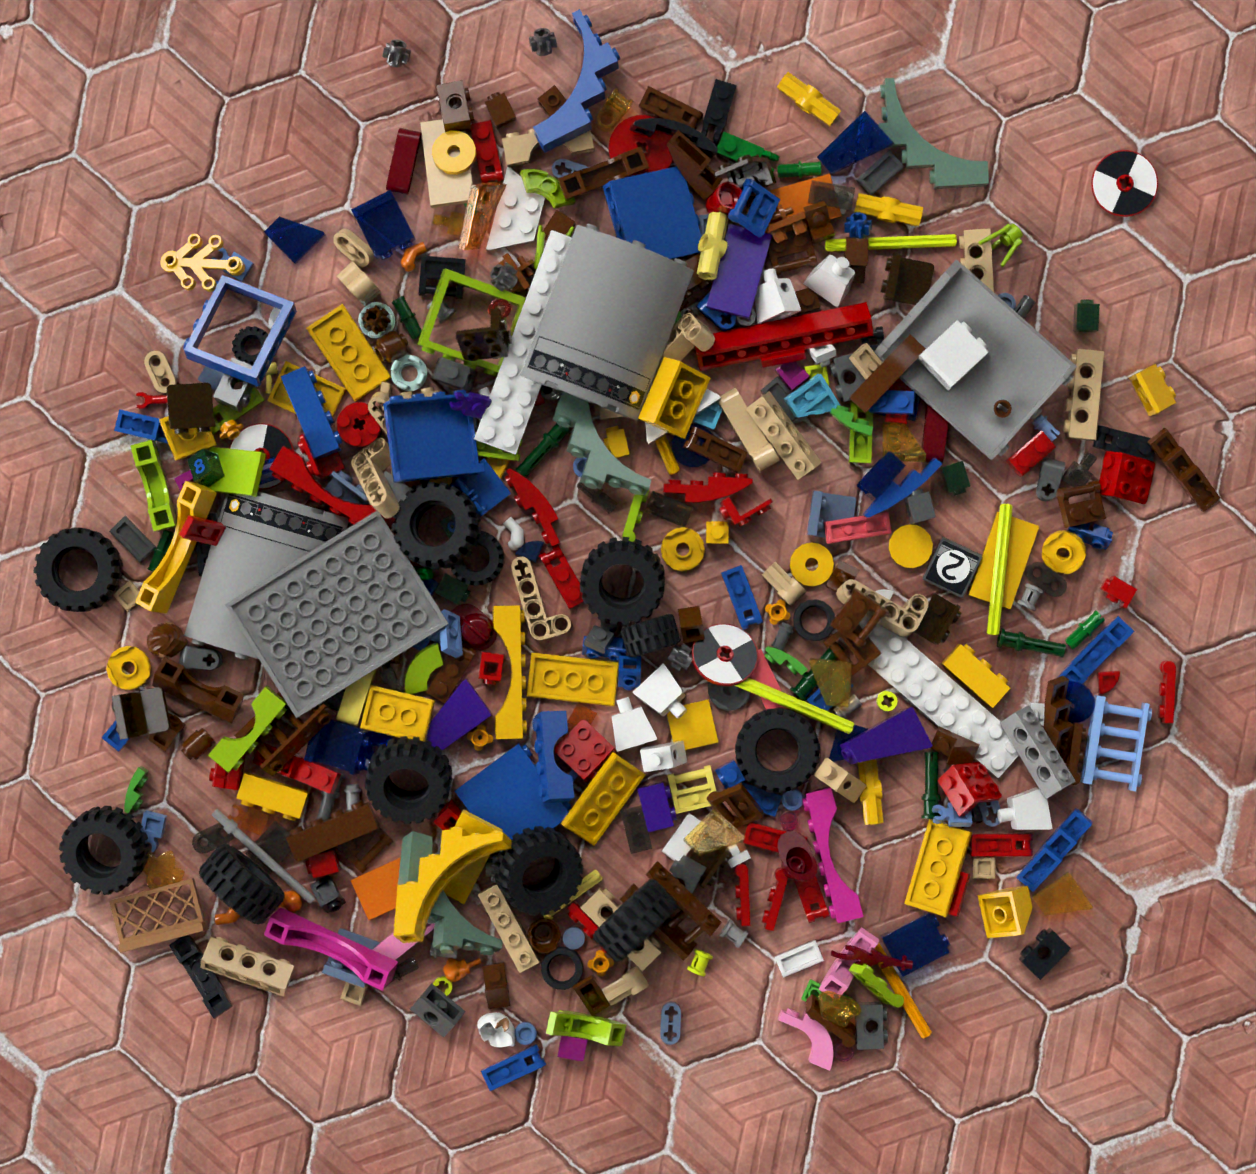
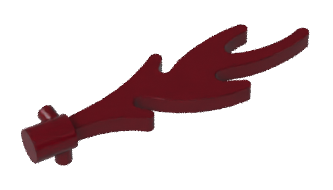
M845 945V949L853 952V954L831 951V956L839 959L860 960L854 962L858 965L874 966L883 962L880 965L881 969L900 966L902 971L905 969L912 970L913 961L906 960V955H903L902 960L888 957L874 948H871L872 954L852 945Z

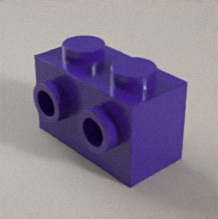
M663 782L637 788L648 832L674 826L673 821L677 820L674 807H669L668 799L672 798L669 785L664 786Z

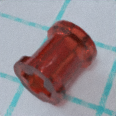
M505 299L493 300L488 305L490 316L491 309H495L498 305L504 307V311H501L502 317H508L511 312L510 303Z

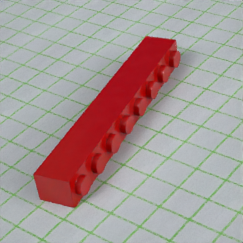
M867 302L713 333L715 342L712 347L707 351H701L695 346V353L699 370L703 371L873 336L872 318Z

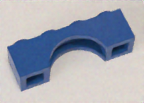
M541 711L535 715L532 723L537 739L535 740L534 748L535 752L538 753L539 761L536 765L541 783L538 787L539 796L542 797V803L569 802L574 799L573 777L564 773L557 766L553 755L557 740L568 733L567 712Z

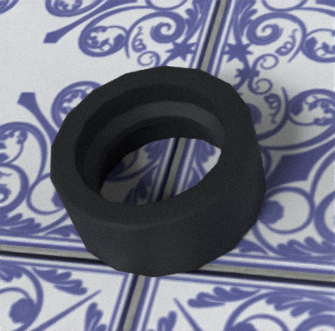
M817 599L807 600L795 610L793 617L794 628L804 639L810 641L823 640L834 630L830 623L835 618V613L831 606L824 601ZM811 607L822 609L827 616V625L819 633H810L802 626V614Z
M557 947L555 951L546 954L541 967L543 979L549 986L557 990L572 988V986L579 982L583 974V962L580 955L575 950L567 947ZM566 955L574 961L575 973L569 980L558 981L550 974L549 965L555 957Z

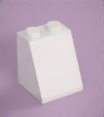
M957 320L918 357V360L948 391L988 354L986 350L987 344L979 337L975 339L971 334L972 329L964 321L960 323Z

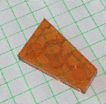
M502 182L471 184L458 248L462 250L480 248L507 184Z

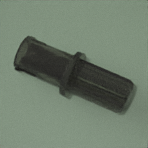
M581 482L577 484V488L590 497L592 503L595 502L608 514L617 506L618 503L603 492L604 489H591Z
M414 957L397 965L390 983L395 980H402L403 976L419 968Z

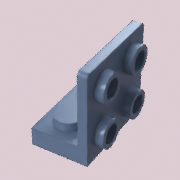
M342 471L339 473L332 472L333 478L325 490L344 501L356 504H370L360 484L355 486L351 483L353 481L352 477Z
M814 490L812 492L806 535L826 538L824 522L854 517L856 498Z
M342 928L337 933L369 949H373L380 943ZM329 956L322 973L362 988L365 987L366 983L362 982L358 975L350 968Z

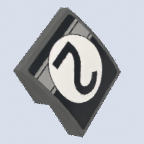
M942 536L923 576V580L963 598L980 563L982 554Z

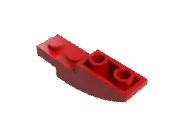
M511 468L506 470L508 475L505 476L509 487H514L518 494L514 498L519 508L524 507L525 511L534 507L535 511L532 512L536 524L541 523L544 531L541 534L546 545L551 543L552 547L560 544L551 524L559 520L548 500L524 476Z
M714 472L713 477L708 476V485H703L704 481L690 480L689 485L681 484V480H668V484L664 483L663 493L685 494V503L707 502L727 497L746 488L753 483V478H748V474L735 473V477H726V473Z
M263 743L272 754L278 749L275 746ZM257 750L253 763L261 766L266 760ZM296 754L283 766L281 771L277 772L333 795L341 773Z

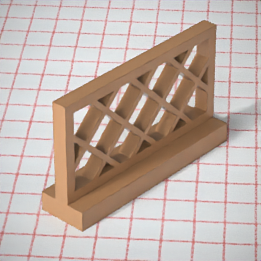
M194 878L109 901L120 942L118 944L120 953L209 929L208 922L204 919ZM187 884L190 885L191 895L188 900L178 895L181 887ZM161 891H166L172 895L167 905L157 900ZM143 896L151 900L146 911L136 905L140 897ZM175 898L186 903L181 913L170 908ZM124 902L131 906L126 916L118 912L117 903ZM155 903L165 909L159 919L149 913ZM189 905L196 909L197 919L190 920L183 916ZM134 909L144 914L139 924L128 919ZM168 911L178 916L174 925L171 926L163 922ZM147 916L157 922L153 931H148L142 927ZM127 922L136 927V930L132 936L125 938L123 927Z

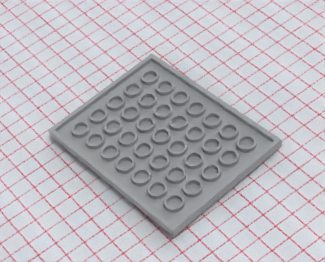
M378 511L373 512L225 604L296 718L448 624L411 562L399 549L401 546L395 542L394 535Z

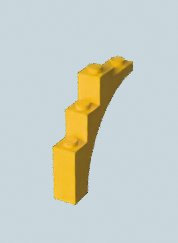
M461 827L442 830L440 855L430 854L428 857H421L418 882L408 881L406 884L397 886L393 936L402 943L424 941L426 924L431 910L448 883L466 866L479 858L497 851L511 849L512 840L502 831H492L490 834H469Z

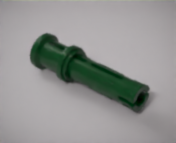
M556 422L548 433L545 432L543 434L544 439L515 470L527 478L553 448H558L560 446L559 442L567 434H571L572 431L568 427L558 425Z
M1003 628L1000 629L997 638V647L1015 648V651L1025 649L1063 658L1066 644L1027 637L1023 632L1017 634L1007 632Z
M828 648L810 671L802 675L803 678L798 684L790 688V691L802 701H806V697L813 688L819 686L818 681L837 659L833 651Z
M924 752L925 794L921 796V800L924 801V814L921 815V819H934V816H941L937 812H932L933 806L939 805L941 800L940 794H938L937 781L939 752H932V761L931 752Z

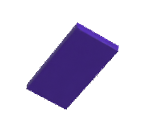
M729 224L725 237L727 249L720 259L717 278L713 280L706 305L707 309L745 319L750 318L771 242V234L764 233L763 236L757 237L744 227Z

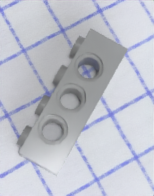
M1030 705L1016 711L1000 722L1045 799L1076 782Z

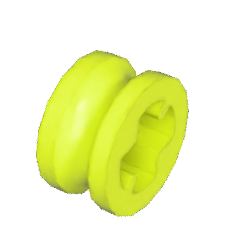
M440 976L434 981L433 985L438 986L440 981H445L444 984L447 983L449 987L445 989L444 994L448 996L452 991L453 984L447 980L446 976Z

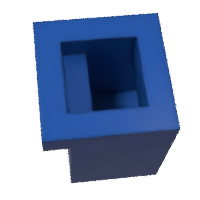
M619 656L618 687H623L625 690H633L641 683V656ZM623 665L637 666V669L623 668Z
M734 759L715 769L725 789L745 780Z

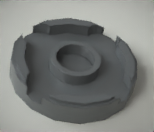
M711 682L708 683V694L711 701L718 708L726 711L743 707L751 695V692L737 686H720Z

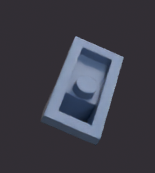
M444 609L441 612L448 624L428 636V639L436 643L438 642L442 652L458 658L463 655L460 616Z

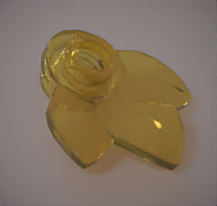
M172 850L162 853L157 858L150 852L146 854L149 858L143 872L147 875V885L150 889L174 884L182 880L185 870L175 867V855ZM155 877H159L161 879L160 885H156L154 883Z

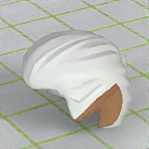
M493 1012L479 1018L477 1027L482 1041L488 1040L490 1046L500 1048L515 1045V1028L507 1016Z

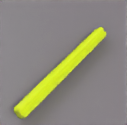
M955 234L868 238V250L952 247L957 245ZM827 239L825 241V250L827 252L845 251L846 239Z
M1011 504L1000 505L987 634L999 635L1013 508Z
M751 678L734 685L847 734H850L854 728L852 721Z

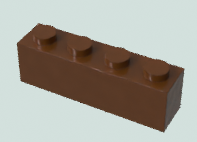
M363 800L351 805L352 809L345 812L343 809L332 812L330 814L331 817L326 820L320 817L311 821V826L303 829L302 826L290 830V835L286 837V840L296 863L378 829L380 825L370 801L366 803Z

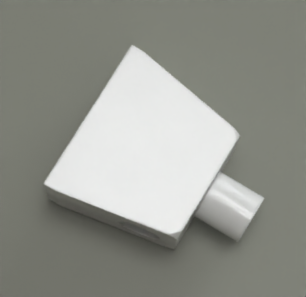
M829 255L812 270L803 284L838 308L849 292L855 271L849 267V261L845 257L837 259L833 255Z
M774 268L764 270L765 283L758 286L755 296L757 323L781 320L801 311L791 280L789 278H777L776 269Z
M664 664L633 691L638 699L663 717L670 711L679 719L687 711L680 703L686 695Z
M629 697L617 700L620 713L612 715L617 752L657 740V736L642 707L633 709Z
M684 741L646 746L640 750L644 772L673 768L687 763ZM673 751L676 753V760L674 759Z
M1039 787L1008 797V808L997 810L999 822L1010 821L1012 829H1052L1048 799H1045Z

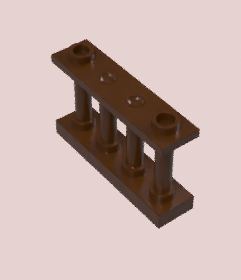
M279 691L277 694L283 698L282 694ZM286 703L284 707L287 710L281 718L286 715L297 730L287 738L276 725L278 719L275 717L270 723L273 726L270 731L282 745L272 754L260 740L263 736L260 734L255 740L259 743L255 748L266 760L260 767L271 776L281 771L283 766L336 715L333 710L325 704L321 707L317 705L310 709L313 714L303 722L299 717H295ZM255 716L234 735L236 738H242L252 731L255 725Z
M657 861L646 873V876L649 880H656L671 895L682 910L672 919L668 917L654 933L684 961L697 946L694 940L704 931L709 936H712L722 922ZM633 883L619 900L624 903L639 888ZM687 916L697 924L688 934L678 926Z

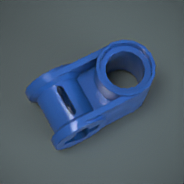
M710 292L696 305L697 309L721 331L734 329L736 316L706 308ZM724 316L725 318H727L730 316L731 324L729 325L725 323L723 325L721 317Z

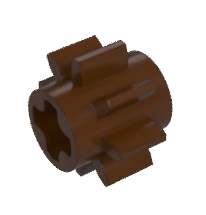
M377 305L374 308L366 309L365 315L362 317V320L366 323L364 327L368 332L372 330L376 335L378 332L386 331L388 323L391 322L387 317L389 313L385 308L380 309Z

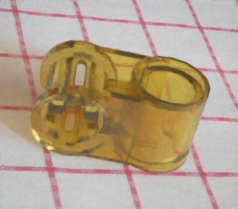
M615 88L597 114V127L603 132L612 131L620 119L628 112L634 101L632 99L628 100ZM606 115L610 116L613 121L609 125H604L600 119Z
M824 991L818 996L821 1017L841 1027H847L850 1024V1020L861 1013V1007L855 1000L844 997L834 991Z

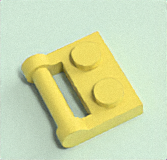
M710 765L704 766V769L674 775L673 773L667 775L676 814L711 806L707 801V796L711 792L716 791ZM704 777L707 778V784L677 790L676 784Z

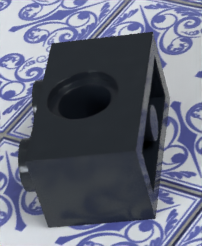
M1050 927L1047 930H1041L1035 937L1037 941L1032 946L1027 945L1020 952L1021 957L1019 960L1040 980L1071 949ZM1041 947H1048V955L1040 958L1038 950Z

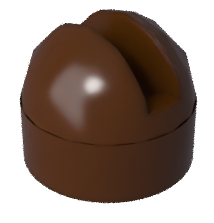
M1001 399L994 404V412L998 417L1005 418L1010 415L1012 407L1007 400ZM998 404H1001L1002 406L1007 408V412H1004L1002 409L998 408Z

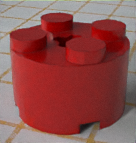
M355 402L347 405L337 418L339 435L346 443L354 447L364 448L372 444L377 438H380L383 431L369 412L368 404L364 402ZM358 420L361 422L365 421L363 430L355 429Z

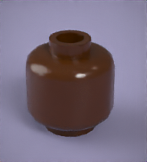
M389 331L377 338L374 350L382 362L393 363L407 354L406 346L408 341L404 334L401 333L399 335L396 331Z

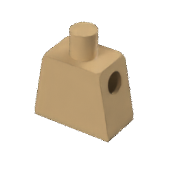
M825 758L814 775L853 803L856 802L867 786L829 758ZM849 781L850 786L847 789L844 788V784Z

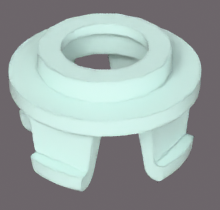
M371 302L359 313V326L365 335L377 339L389 331H393L395 315L386 304ZM375 305L380 309L385 308L389 313L387 317L391 320L386 331L378 332L377 335L372 330L368 332L364 327L366 323L362 320L366 309L374 308Z
M405 355L395 360L392 364V381L403 391L418 390L426 382L427 367L417 356ZM409 365L414 366L418 372L417 378L410 382L405 381L401 374L403 368Z

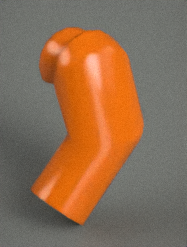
M424 242L405 250L401 259V266L404 267L405 271H413L415 269L414 261L416 256L427 252Z
M229 908L227 913L215 914L216 925L234 923L241 915L232 908Z

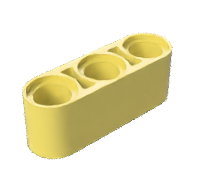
M377 668L346 687L336 720L358 727Z

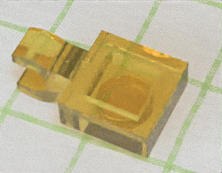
M452 211L450 218L435 214L433 224L448 227L447 234L469 238L473 216Z

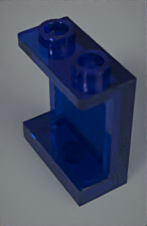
M391 190L351 209L376 259L381 258V260H385L393 255V251L399 248L405 250L413 245L412 241L416 240Z
M889 451L878 460L856 486L871 500H874L906 465Z
M331 719L308 742L304 760L348 771L352 775L360 774L366 763L364 758L365 752L371 745V731Z
M926 911L924 915L892 932L880 935L892 958L902 960L903 955H906V960L913 961L912 970L905 969L902 971L901 967L897 966L902 977L950 953L947 948L950 946V943L945 934L940 935L937 929L940 924L935 914L930 916L929 912Z

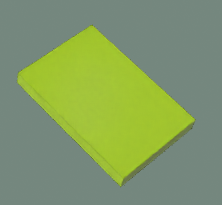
M211 447L202 485L218 493L257 497L266 454L257 451Z

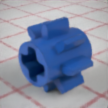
M853 213L850 217L846 218V223H844V232H850V237L865 238L866 235H870V230H872V220H867V216L864 213Z

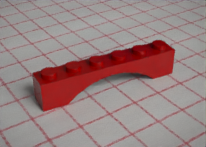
M286 446L281 448L269 468L273 471L272 476L280 481L287 479L292 482L291 487L301 493L305 490L312 494L310 498L319 504L325 502L331 506L329 510L341 516L343 513L350 517L348 521L352 524H356L377 511L371 504H356L344 501L329 493L311 475L304 457ZM383 517L384 521L390 529L396 519L393 517Z

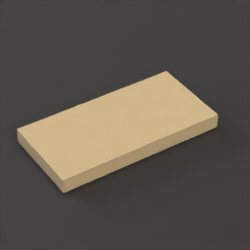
M443 119L420 122L431 208L475 202L471 166L464 173L452 175L440 170L434 163L432 146L435 140L442 133H445ZM452 148L448 152L450 157H457L460 154V150L457 148Z

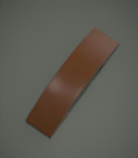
M910 334L849 399L866 413L918 359L919 355L926 348Z

